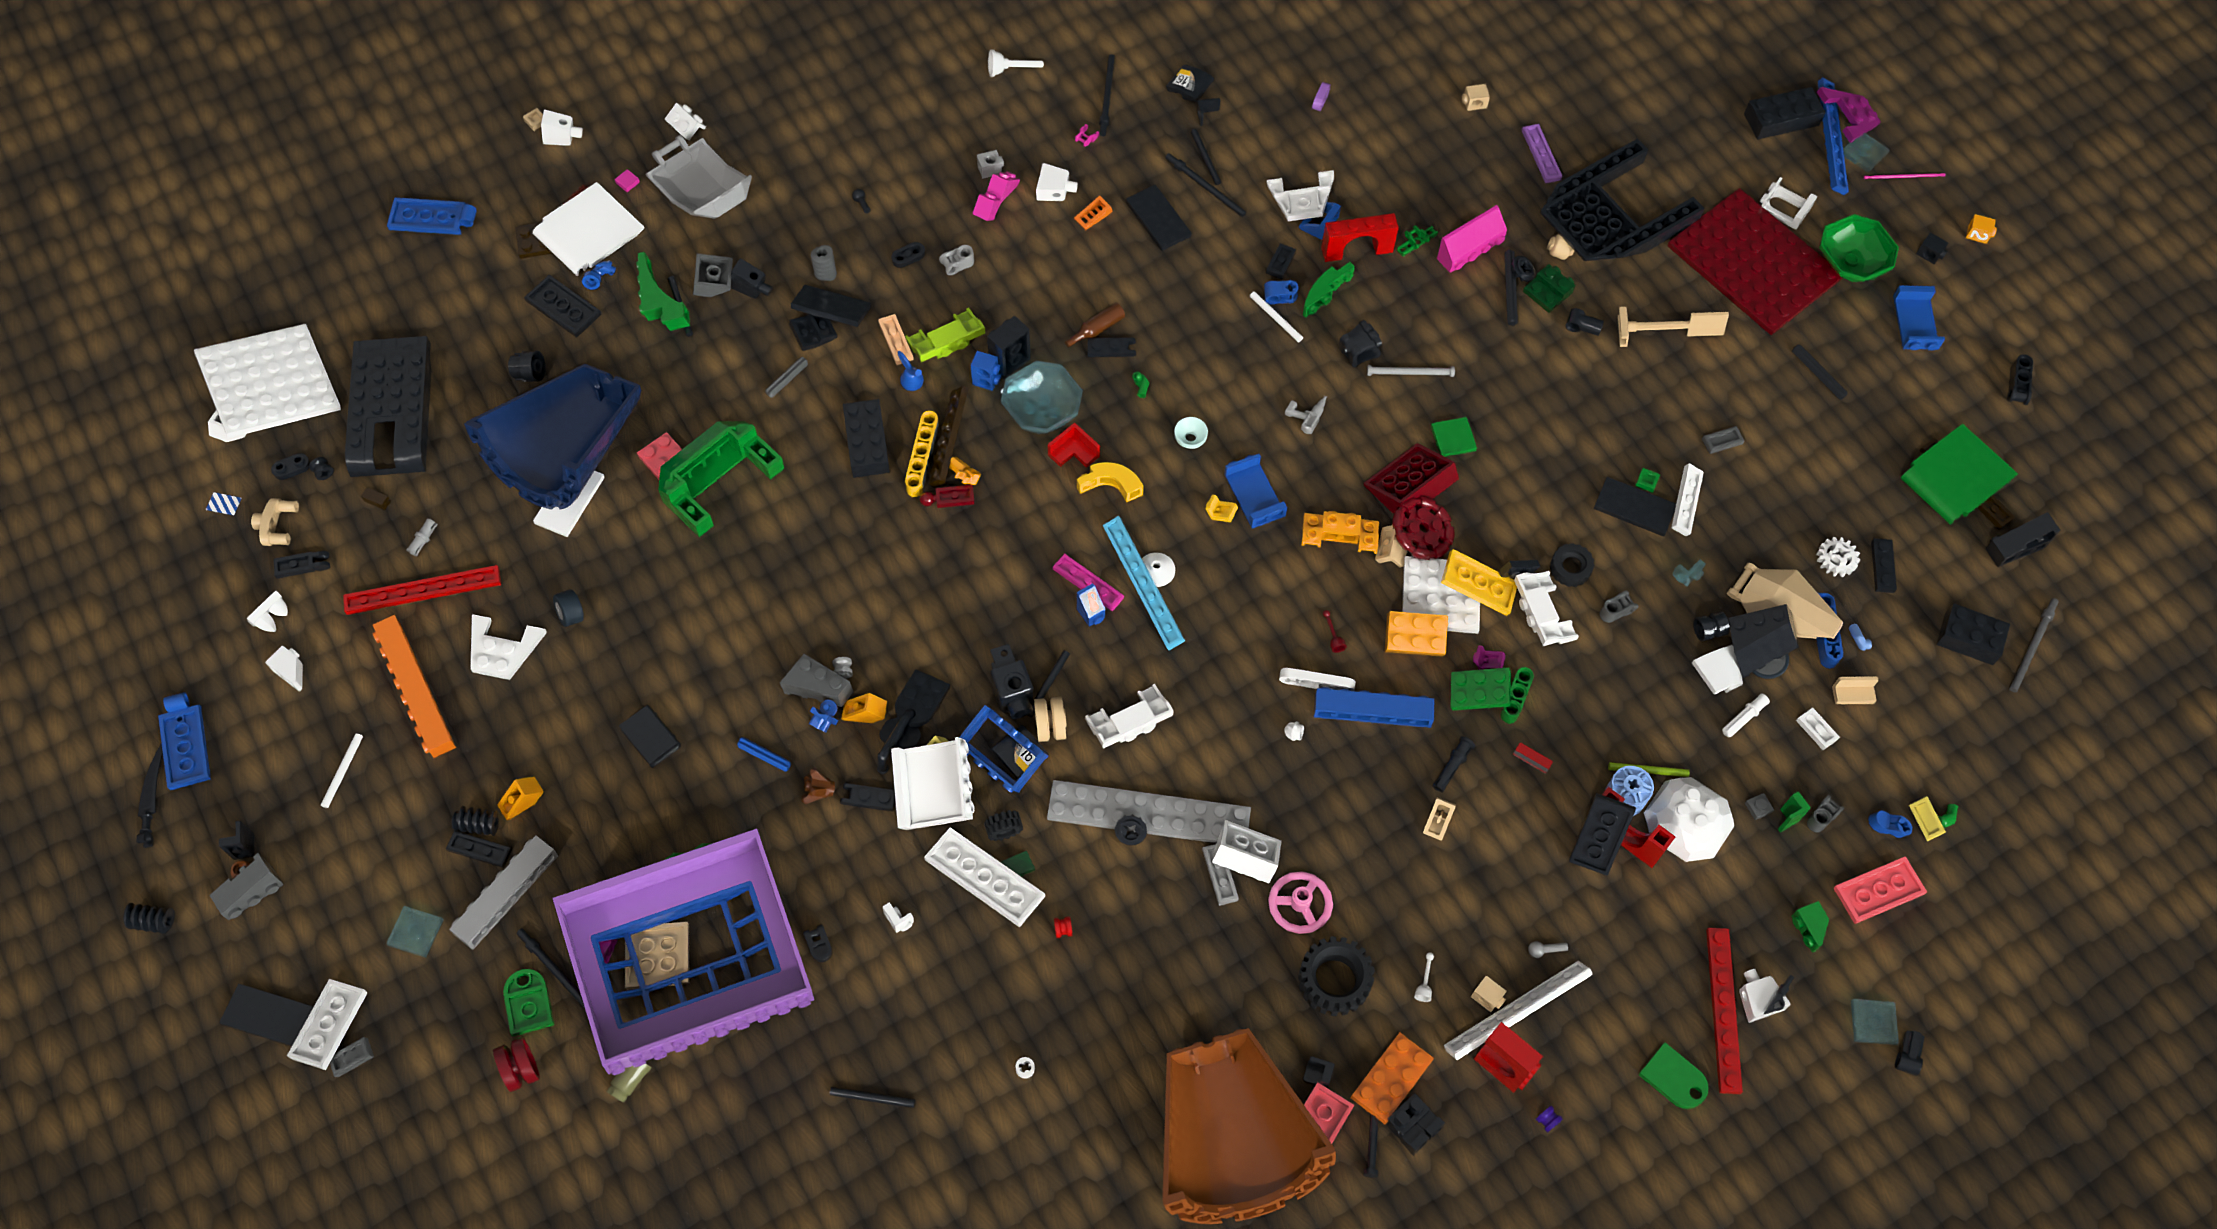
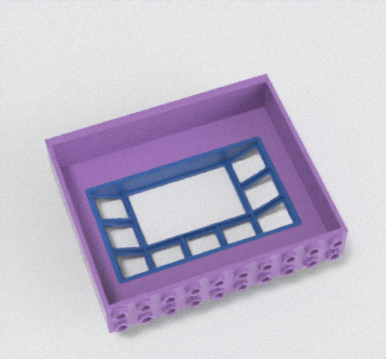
M757 829L553 898L602 1066L608 1074H620L625 1071V1068L642 1066L646 1064L647 1060L652 1058L654 1060L662 1059L669 1052L684 1051L688 1048V1045L706 1043L708 1038L713 1036L723 1037L729 1034L730 1030L736 1028L737 1030L745 1029L750 1026L749 1023L767 1021L770 1019V1016L777 1013L778 1015H784L790 1012L791 1008L797 1006L799 1008L806 1007L814 1000L812 989ZM749 890L755 912L734 923L727 902ZM716 905H721L736 954L646 985L631 935ZM758 919L765 940L743 951L736 931ZM625 938L630 959L606 964L599 942ZM768 947L774 969L751 978L746 958ZM739 961L745 980L719 989L714 970ZM632 966L639 988L614 993L607 971ZM707 973L713 992L687 1001L681 981ZM675 984L681 1003L654 1012L649 993ZM641 995L648 1015L624 1023L616 1000Z

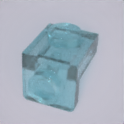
M1700 559L1689 571L1679 564L1673 572V576L1678 582L1688 586L1694 579L1698 581L1705 572L1702 570L1706 563Z

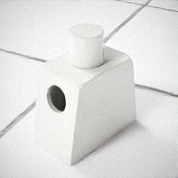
M544 110L541 121L543 144L571 145L572 137L582 138L583 128L574 127L571 116Z
M1042 164L1036 189L1037 200L1063 201L1067 191L1077 192L1078 182L1069 181L1068 170Z
M1755 969L1744 973L1748 983L1739 992L1749 1023L1782 1012L1791 1005L1786 996H1784L1785 1007L1782 1010L1764 1015L1763 1013L1776 995L1779 986L1771 976L1760 979ZM1779 1002L1774 1005V1009L1781 1006Z

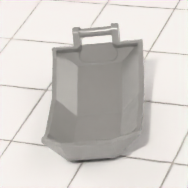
M679 135L676 137V140L659 151L655 150L652 152V156L659 166L645 175L674 205L690 215L715 219L744 201L747 197L752 176H746L728 166L706 143L704 138L688 146L685 139ZM681 146L683 149L681 152L664 161L662 158L664 155Z

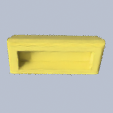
M1928 796L1909 805L1927 841L1946 833Z

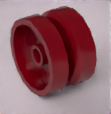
M523 1036L511 1041V1050L505 1044L493 1049L499 1074L510 1092L522 1087V1078L528 1084L540 1080L535 1058Z

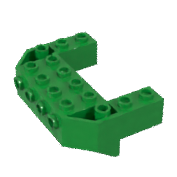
M717 421L661 466L658 490L663 503L698 537H701L714 525L710 514L694 500L698 495L746 457L771 480L784 469L782 457L757 435L753 424L745 421Z

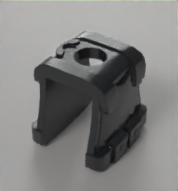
M1365 320L1360 321L1352 331L1344 334L1339 340V350L1347 357L1353 367L1381 356L1378 347L1382 345L1379 334Z

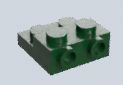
M1548 264L1537 273L1534 280L1524 287L1523 292L1550 313L1573 293L1575 284L1571 277L1562 275L1561 270L1557 266Z

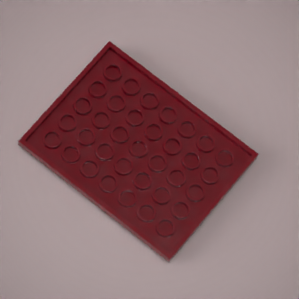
M1740 188L1674 237L1667 245L1771 336L1842 280V277L1836 273L1827 260Z

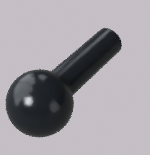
M855 189L852 193L853 200L859 202L864 213H869L871 209L865 200V192L862 189Z

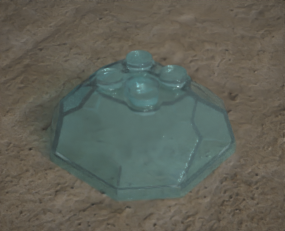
M1035 361L1006 378L1001 403L1021 429L1043 434L1063 427L1078 415L1083 390L1061 364Z

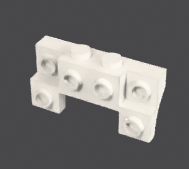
M1526 572L1516 575L1514 581L1521 595L1519 600L1520 607L1525 611L1529 627H1532L1534 633L1537 632L1542 645L1546 646L1556 642L1563 644L1577 640L1579 636L1572 627V620L1558 622L1559 616L1548 592L1556 589V585L1553 584L1550 578V572Z
M1155 684L1142 692H1137L1141 702L1111 715L1110 719L1103 708L1093 715L1085 716L1093 734L1097 736L1103 748L1118 741L1120 743L1132 741L1137 735L1152 731L1156 727V723L1173 716L1174 710Z

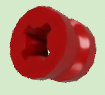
M1066 916L1064 919L1054 918L1056 938H1061L1063 935L1073 936L1070 916Z

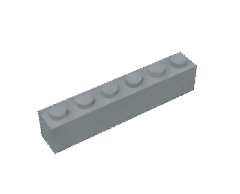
M537 836L528 840L524 845V849L512 857L510 864L496 875L495 880L490 886H486L482 890L480 897L476 901L468 905L466 912L452 923V927L449 930L473 950L558 857L555 850Z

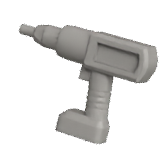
M1324 396L1317 405H1314L1311 411L1306 410L1305 413L1296 410L1297 402L1291 400L1285 415L1303 419L1301 430L1306 434H1312L1323 413L1327 396Z

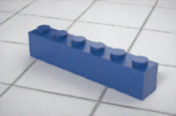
M1322 687L1316 690L1314 717L1431 728L1434 721V698H1429L1428 696L1411 697L1407 694L1390 695L1387 692L1377 694L1365 690L1360 692L1349 689L1332 690L1329 687Z

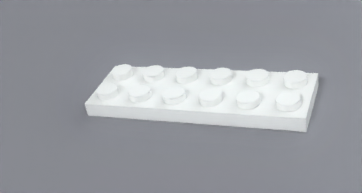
M952 828L945 832L924 857L925 861L1018 927L1024 923L1045 897L1044 892Z

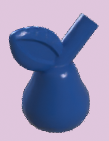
M898 351V356L906 368L900 377L902 387L907 391L920 389L924 383L922 371L913 367L907 357L901 351Z

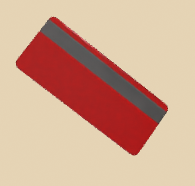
M1519 743L1513 753L1516 757L1544 773L1548 772L1553 763L1552 760L1523 743Z

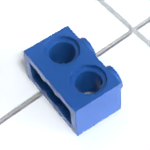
M980 351L976 352L971 363L972 385L993 391L995 385H998L1001 379L997 356Z

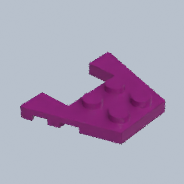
M1824 87L1817 91L1824 104L1837 103L1852 126H1846L1842 132L1850 143L1881 123L1877 113L1873 111L1869 101L1864 96Z

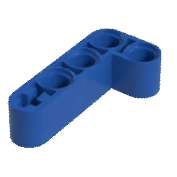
M1818 593L1837 615L1833 596L1828 593ZM1840 630L1834 639L1829 638L1831 641L1824 637L1816 638L1820 662L1825 668H1834L1843 657Z

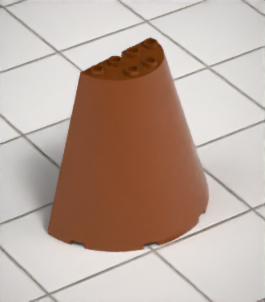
M1249 1028L1238 1029L1224 1036H1216L1209 1044L1196 1042L1192 1046L1176 1048L1172 1052L1167 1053L1163 1203L1171 1215L1178 1214L1179 1219L1198 1224H1222L1221 1218L1227 1219L1230 1217H1234L1236 1222L1255 1218L1285 1207L1284 1201L1294 1196L1299 1200L1318 1187L1330 1174L1329 1166H1333L1336 1161L1334 1146Z

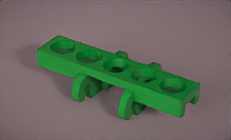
M1413 226V230L1404 232L1408 241L1397 247V251L1403 257L1411 251L1418 249L1424 243L1429 242L1438 235V231H1435L1433 226L1426 230H1420L1419 227ZM1416 233L1418 236L1413 239L1412 234Z

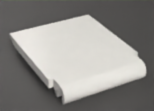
M596 182L542 218L543 222L535 227L533 235L576 276H579L581 268L586 271L588 266L592 268L635 238L644 229V226Z

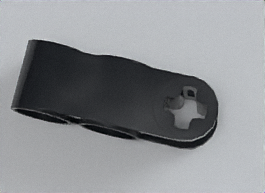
M2022 354L2018 356L2010 368L2008 402L2017 401L2023 403V405H2028L2030 402L2034 362L2029 355Z

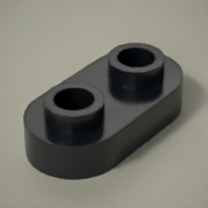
M919 242L906 245L892 253V263L898 268L906 267L921 260L925 256V248Z
M298 453L275 462L272 465L271 471L275 478L285 480L306 472L311 462L305 454Z

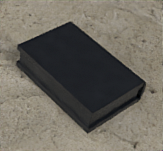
M649 705L619 725L623 734L651 768H654L681 748V743Z

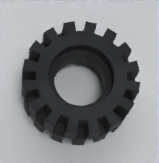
M1009 810L1006 813L1003 811L1001 814H994V816H990L984 822L988 838L991 841H1001L1004 838L1009 839L1011 836L1014 837L1023 831L1019 812L1014 810L1012 812Z

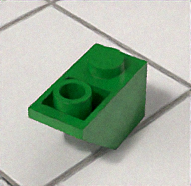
M1817 901L1798 909L1791 916L1795 928L1799 929L1803 936L1804 944L1810 948L1811 952H1815L1822 946L1829 922L1827 914L1820 902Z

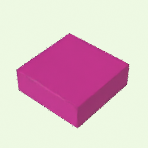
M628 169L614 179L615 183L626 192H629L640 183L639 178Z

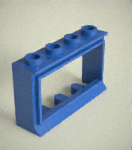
M984 705L959 737L966 740L969 752L967 756L969 754L975 758L973 762L980 768L985 766L989 770L988 774L996 781L998 778L1004 782L1002 786L1011 793L1013 790L1020 793V790L1043 761L1049 757L1048 754L986 705ZM988 718L1036 757L1017 782L969 743Z

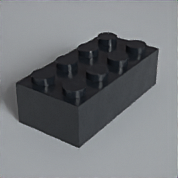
M1809 87L1750 100L1744 115L1756 139L1759 140L1817 127L1820 125L1826 112L1813 88Z
M879 399L843 404L853 478L890 473Z

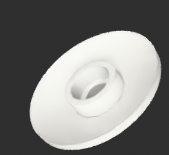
M1150 553L1142 558L1157 587L1165 586L1172 581L1175 575V565L1170 557L1162 553Z

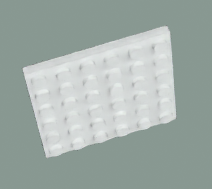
M306 324L194 349L196 359L227 438L341 410L339 401Z

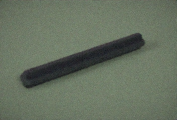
M1508 249L1504 253L1508 325L1515 326V324H1518L1516 274L1512 272L1513 268L1511 267L1512 260L1515 258V252Z

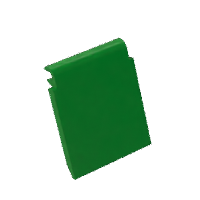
M1962 423L1914 460L1910 465L1911 468L1900 479L1951 525L1954 520H1958L1962 515L1964 517L1969 515L2007 485L2018 473Z

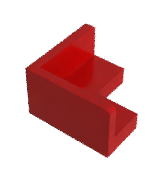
M1074 422L1048 443V456L1060 467L1074 456L1087 468L1100 457V445Z

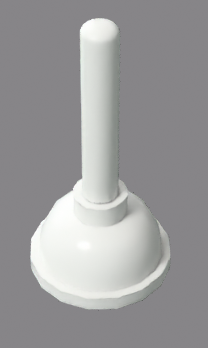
M994 49L989 51L988 70L990 77L1002 73L1004 68L1008 69V67H1043L1044 65L1043 61L1008 60V58H1004L1001 53L996 52Z

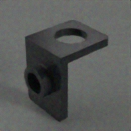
M1220 98L1197 101V115L1200 126H1203V113L1220 110Z

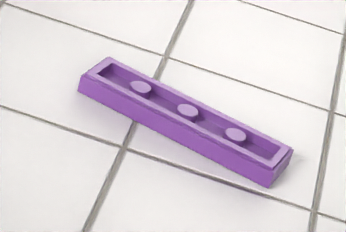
M1535 124L1523 127L1522 133L1545 184L1562 180L1563 176L1540 125Z

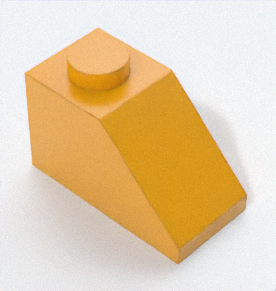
M871 693L847 700L843 707L842 720L874 723L883 720L886 715L887 701Z
M535 777L515 779L497 806L505 819L510 820L535 805L544 791Z

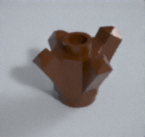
M811 768L810 774L804 777V791H807V794L802 795L801 798L804 804L821 798H827V796L832 797L835 789V781L826 778L817 768Z

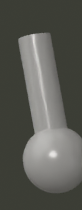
M1534 941L1528 947L1529 954L1534 958H1539L1544 953L1568 951L1567 943L1543 945L1541 942Z

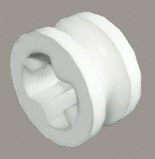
M1028 1057L1020 1058L1016 1062V1073L1018 1076L1029 1078L1033 1075L1035 1070L1034 1062ZM1026 1063H1028L1029 1068H1031L1030 1071L1026 1070L1024 1073L1021 1072L1022 1068L1020 1067V1065L1024 1066Z

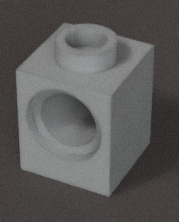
M997 150L977 154V165L982 179L1002 172L1004 162L1002 156L998 155Z

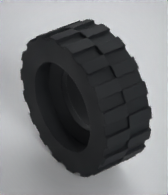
M1564 544L1555 551L1550 562V570L1552 576L1555 577L1554 579L1559 581L1560 584L1567 585V587L1581 586L1584 582L1588 581L1593 572L1594 558H1592V554L1587 548L1579 544ZM1569 557L1576 558L1581 563V570L1577 573H1570L1564 569L1563 561Z

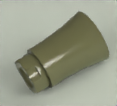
M644 1064L639 1067L630 1066L625 1068L624 1072L615 1075L610 1083L611 1086L606 1092L624 1103L628 1095L632 1094L636 1086L652 1067Z

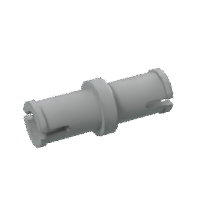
M426 519L420 531L415 533V538L407 548V552L418 556L424 544L429 542V537L438 524L431 519Z

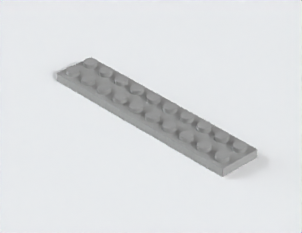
M1053 780L1047 820L1115 829L1118 819L1120 820L1124 815L1131 816L1133 814L1138 818L1141 817L1142 821L1146 823L1147 834L1217 843L1225 820L1249 828L1251 807ZM1135 825L1128 827L1127 831L1135 832Z

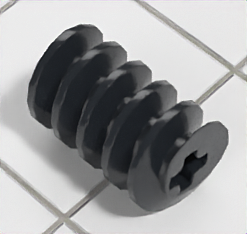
M462 806L460 811L456 810L453 814L452 828L454 831L460 829L462 832L468 831L469 833L476 832L477 834L484 833V835L492 834V836H495L499 822L497 811L494 810L490 816L488 809L482 814L480 808L474 813L473 807H470L466 812V807Z
M129 903L125 908L123 921L127 929L164 934L171 929L174 923L175 911L173 908L167 910L165 907L159 909L158 906L151 908L150 905L143 907L142 904H136L135 906L134 903Z

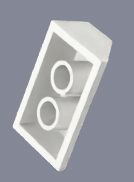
M1225 820L1214 849L1212 862L1257 880L1270 883L1278 867L1281 840Z

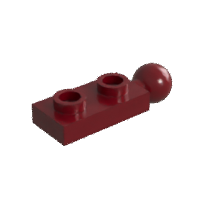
M973 485L935 488V495L931 492H923L920 495V502L923 506H931L934 502H937V508L975 505Z

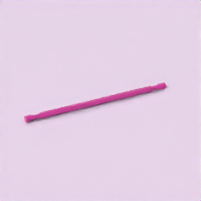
M1929 173L1864 176L1863 178L1883 179L1937 176L1942 177L1946 174Z

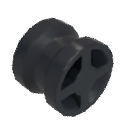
M325 457L315 458L309 464V468L315 473L314 475L317 480H326L334 472V469L331 465H328Z

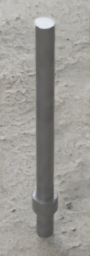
M2055 598L2050 600L2047 609H2044L2041 614L2040 624L2009 688L2012 692L2018 691L2049 622L2055 616L2054 611L2059 602Z

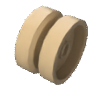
M1062 696L1050 699L1051 710H1047V702L1044 698L1034 699L1038 742L1049 741V729L1051 728L1053 729L1055 740L1066 739L1065 727H1067Z

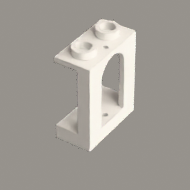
M1780 177L1776 183L1773 182L1768 189L1769 194L1765 193L1760 203H1762L1761 206L1780 222L1797 230L1812 208L1817 196L1811 193L1807 200L1780 186L1782 181ZM1774 197L1781 198L1800 208V210L1793 219L1774 209L1770 205V199Z

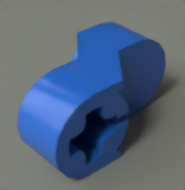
M1878 811L1869 816L1871 828L1878 833L1891 834L1897 838H1902L1912 833V824L1901 815H1891L1885 811Z

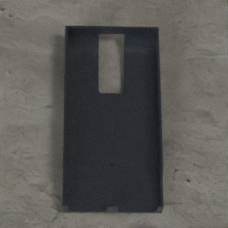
M427 336L354 341L345 444V461L350 477L426 472L432 371L430 363L431 343ZM395 422L393 455L396 468H375L373 447L376 423Z

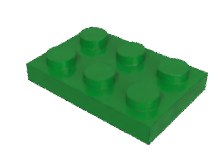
M1510 668L1451 672L1452 711L1511 706Z

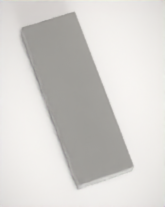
M1214 844L1202 847V851L1218 905L1220 906L1236 902L1239 898L1230 869L1212 862L1216 846Z

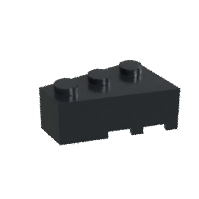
M2047 512L2010 530L2002 536L1997 535L1993 537L1986 551L1997 567H2000L2046 548L2061 530Z

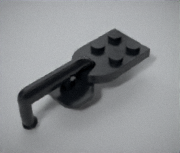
M915 669L895 702L897 718L887 720L880 730V739L885 743L877 756V771L880 774H885L889 770L886 760L891 753V749L894 747L909 749L917 746L921 739L918 727L927 724L932 719L948 693L950 684Z

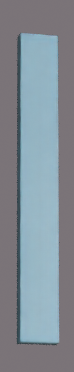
M1119 516L1105 523L1103 527L1166 648L1171 650L1183 643L1185 639Z

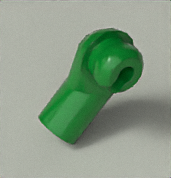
M1137 371L1132 375L1135 384L1139 387L1137 396L1145 398L1149 381L1143 374Z
M1948 804L1947 813L1943 816L1938 815L1944 828L1955 824L1958 812L1957 805Z

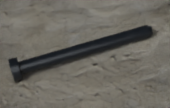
M1370 1114L1367 1168L1363 1169V1176L1376 1178L1379 1173L1375 1169L1379 1120L1372 1114Z

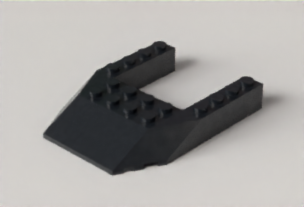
M1638 139L1559 182L1540 212L1584 261L1624 258L1645 253L1688 228L1691 224L1698 221L1703 214L1705 208L1692 197L1644 226L1639 227L1608 195L1602 186L1644 163L1648 149Z

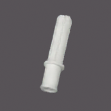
M1761 693L1751 703H1747L1745 705L1746 708L1722 729L1723 734L1727 737H1732L1751 718L1758 716L1759 711L1770 703L1768 697Z

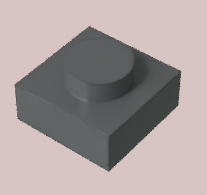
M1764 793L1745 802L1754 820L1769 815L1774 811Z

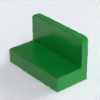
M1799 791L1793 794L1780 809L1787 818L1778 828L1780 833L1798 823L1811 809Z

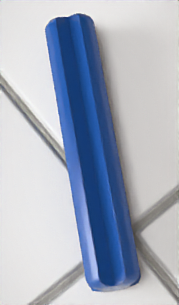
M741 737L737 743L738 748L785 772L791 766L789 760L744 737Z

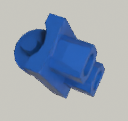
M832 700L823 701L820 705V710L813 706L810 710L814 715L809 724L825 733L831 724L836 726L839 721L832 717L837 712V704Z

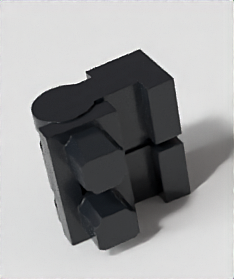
M1415 1093L1387 1119L1389 1129L1401 1140V1143L1413 1156L1445 1124L1440 1117H1437L1430 1111V1108Z

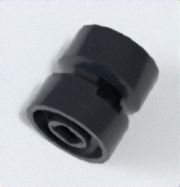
M1722 611L1711 613L1707 617L1705 615L1696 617L1693 620L1694 632L1700 641L1713 639L1714 636L1721 637L1729 634V621Z

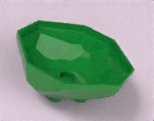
M1853 214L1824 227L1819 249L1840 277L1851 282H1863L1873 280L1891 271L1895 267L1899 246L1879 221Z

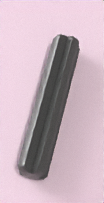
M800 357L765 389L766 394L771 398L774 397L808 365V361L804 357Z

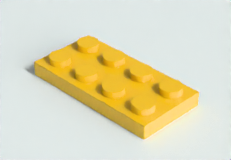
M1454 549L1449 552L1441 583L1506 616L1510 614L1517 590L1514 579L1501 577L1498 571Z

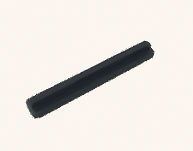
M1801 344L1794 347L1792 352L1838 399L1842 400L1847 396L1848 392Z

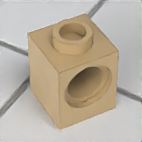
M1486 84L1466 86L1465 93L1462 94V102L1466 105L1467 111L1487 108L1490 96Z
M1485 976L1473 992L1471 998L1492 1012L1495 1007L1499 1009L1506 1000L1503 996L1507 991L1488 976Z

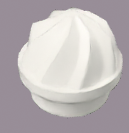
M1297 721L1288 723L1284 729L1286 736L1292 741L1301 740L1304 725L1299 724Z

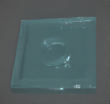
M1864 133L1860 138L1849 143L1843 149L1845 158L1869 173L1888 154L1889 149Z
M404 906L386 944L390 947L426 958L441 927L443 918Z
M1851 1000L1854 1042L1897 1045L1899 1043L1895 1002Z

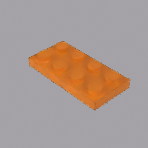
M1399 1032L1352 1094L1351 1099L1374 1115L1383 1124H1386L1387 1119L1396 1111L1431 1064L1434 1057Z

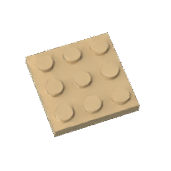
M688 922L666 923L631 935L646 985L689 971ZM625 942V960H629L630 955ZM632 966L625 968V988L627 990L639 988ZM690 978L682 980L681 984H690Z

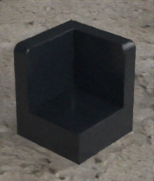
M1310 1056L1303 1081L1316 1085L1318 1082L1328 1088L1335 1064Z

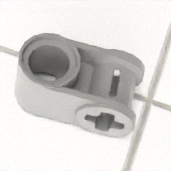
M962 245L940 256L939 261L941 264H944L947 275H954L961 270L973 266L974 254L971 246Z

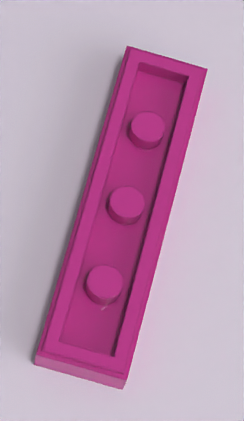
M1065 553L1053 566L1054 571L1081 590L1093 583L1103 605L1111 611L1124 599L1122 593Z

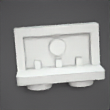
M676 103L665 120L685 139L690 140L699 127L705 129L706 126L702 123V118L691 113L693 110L685 104L682 106Z

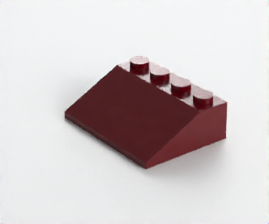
M1416 443L1363 484L1394 514L1395 510H1398V505L1410 498L1425 496L1434 499L1459 480L1454 461Z

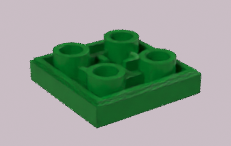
M1467 417L1431 424L1440 455L1446 457L1477 450Z

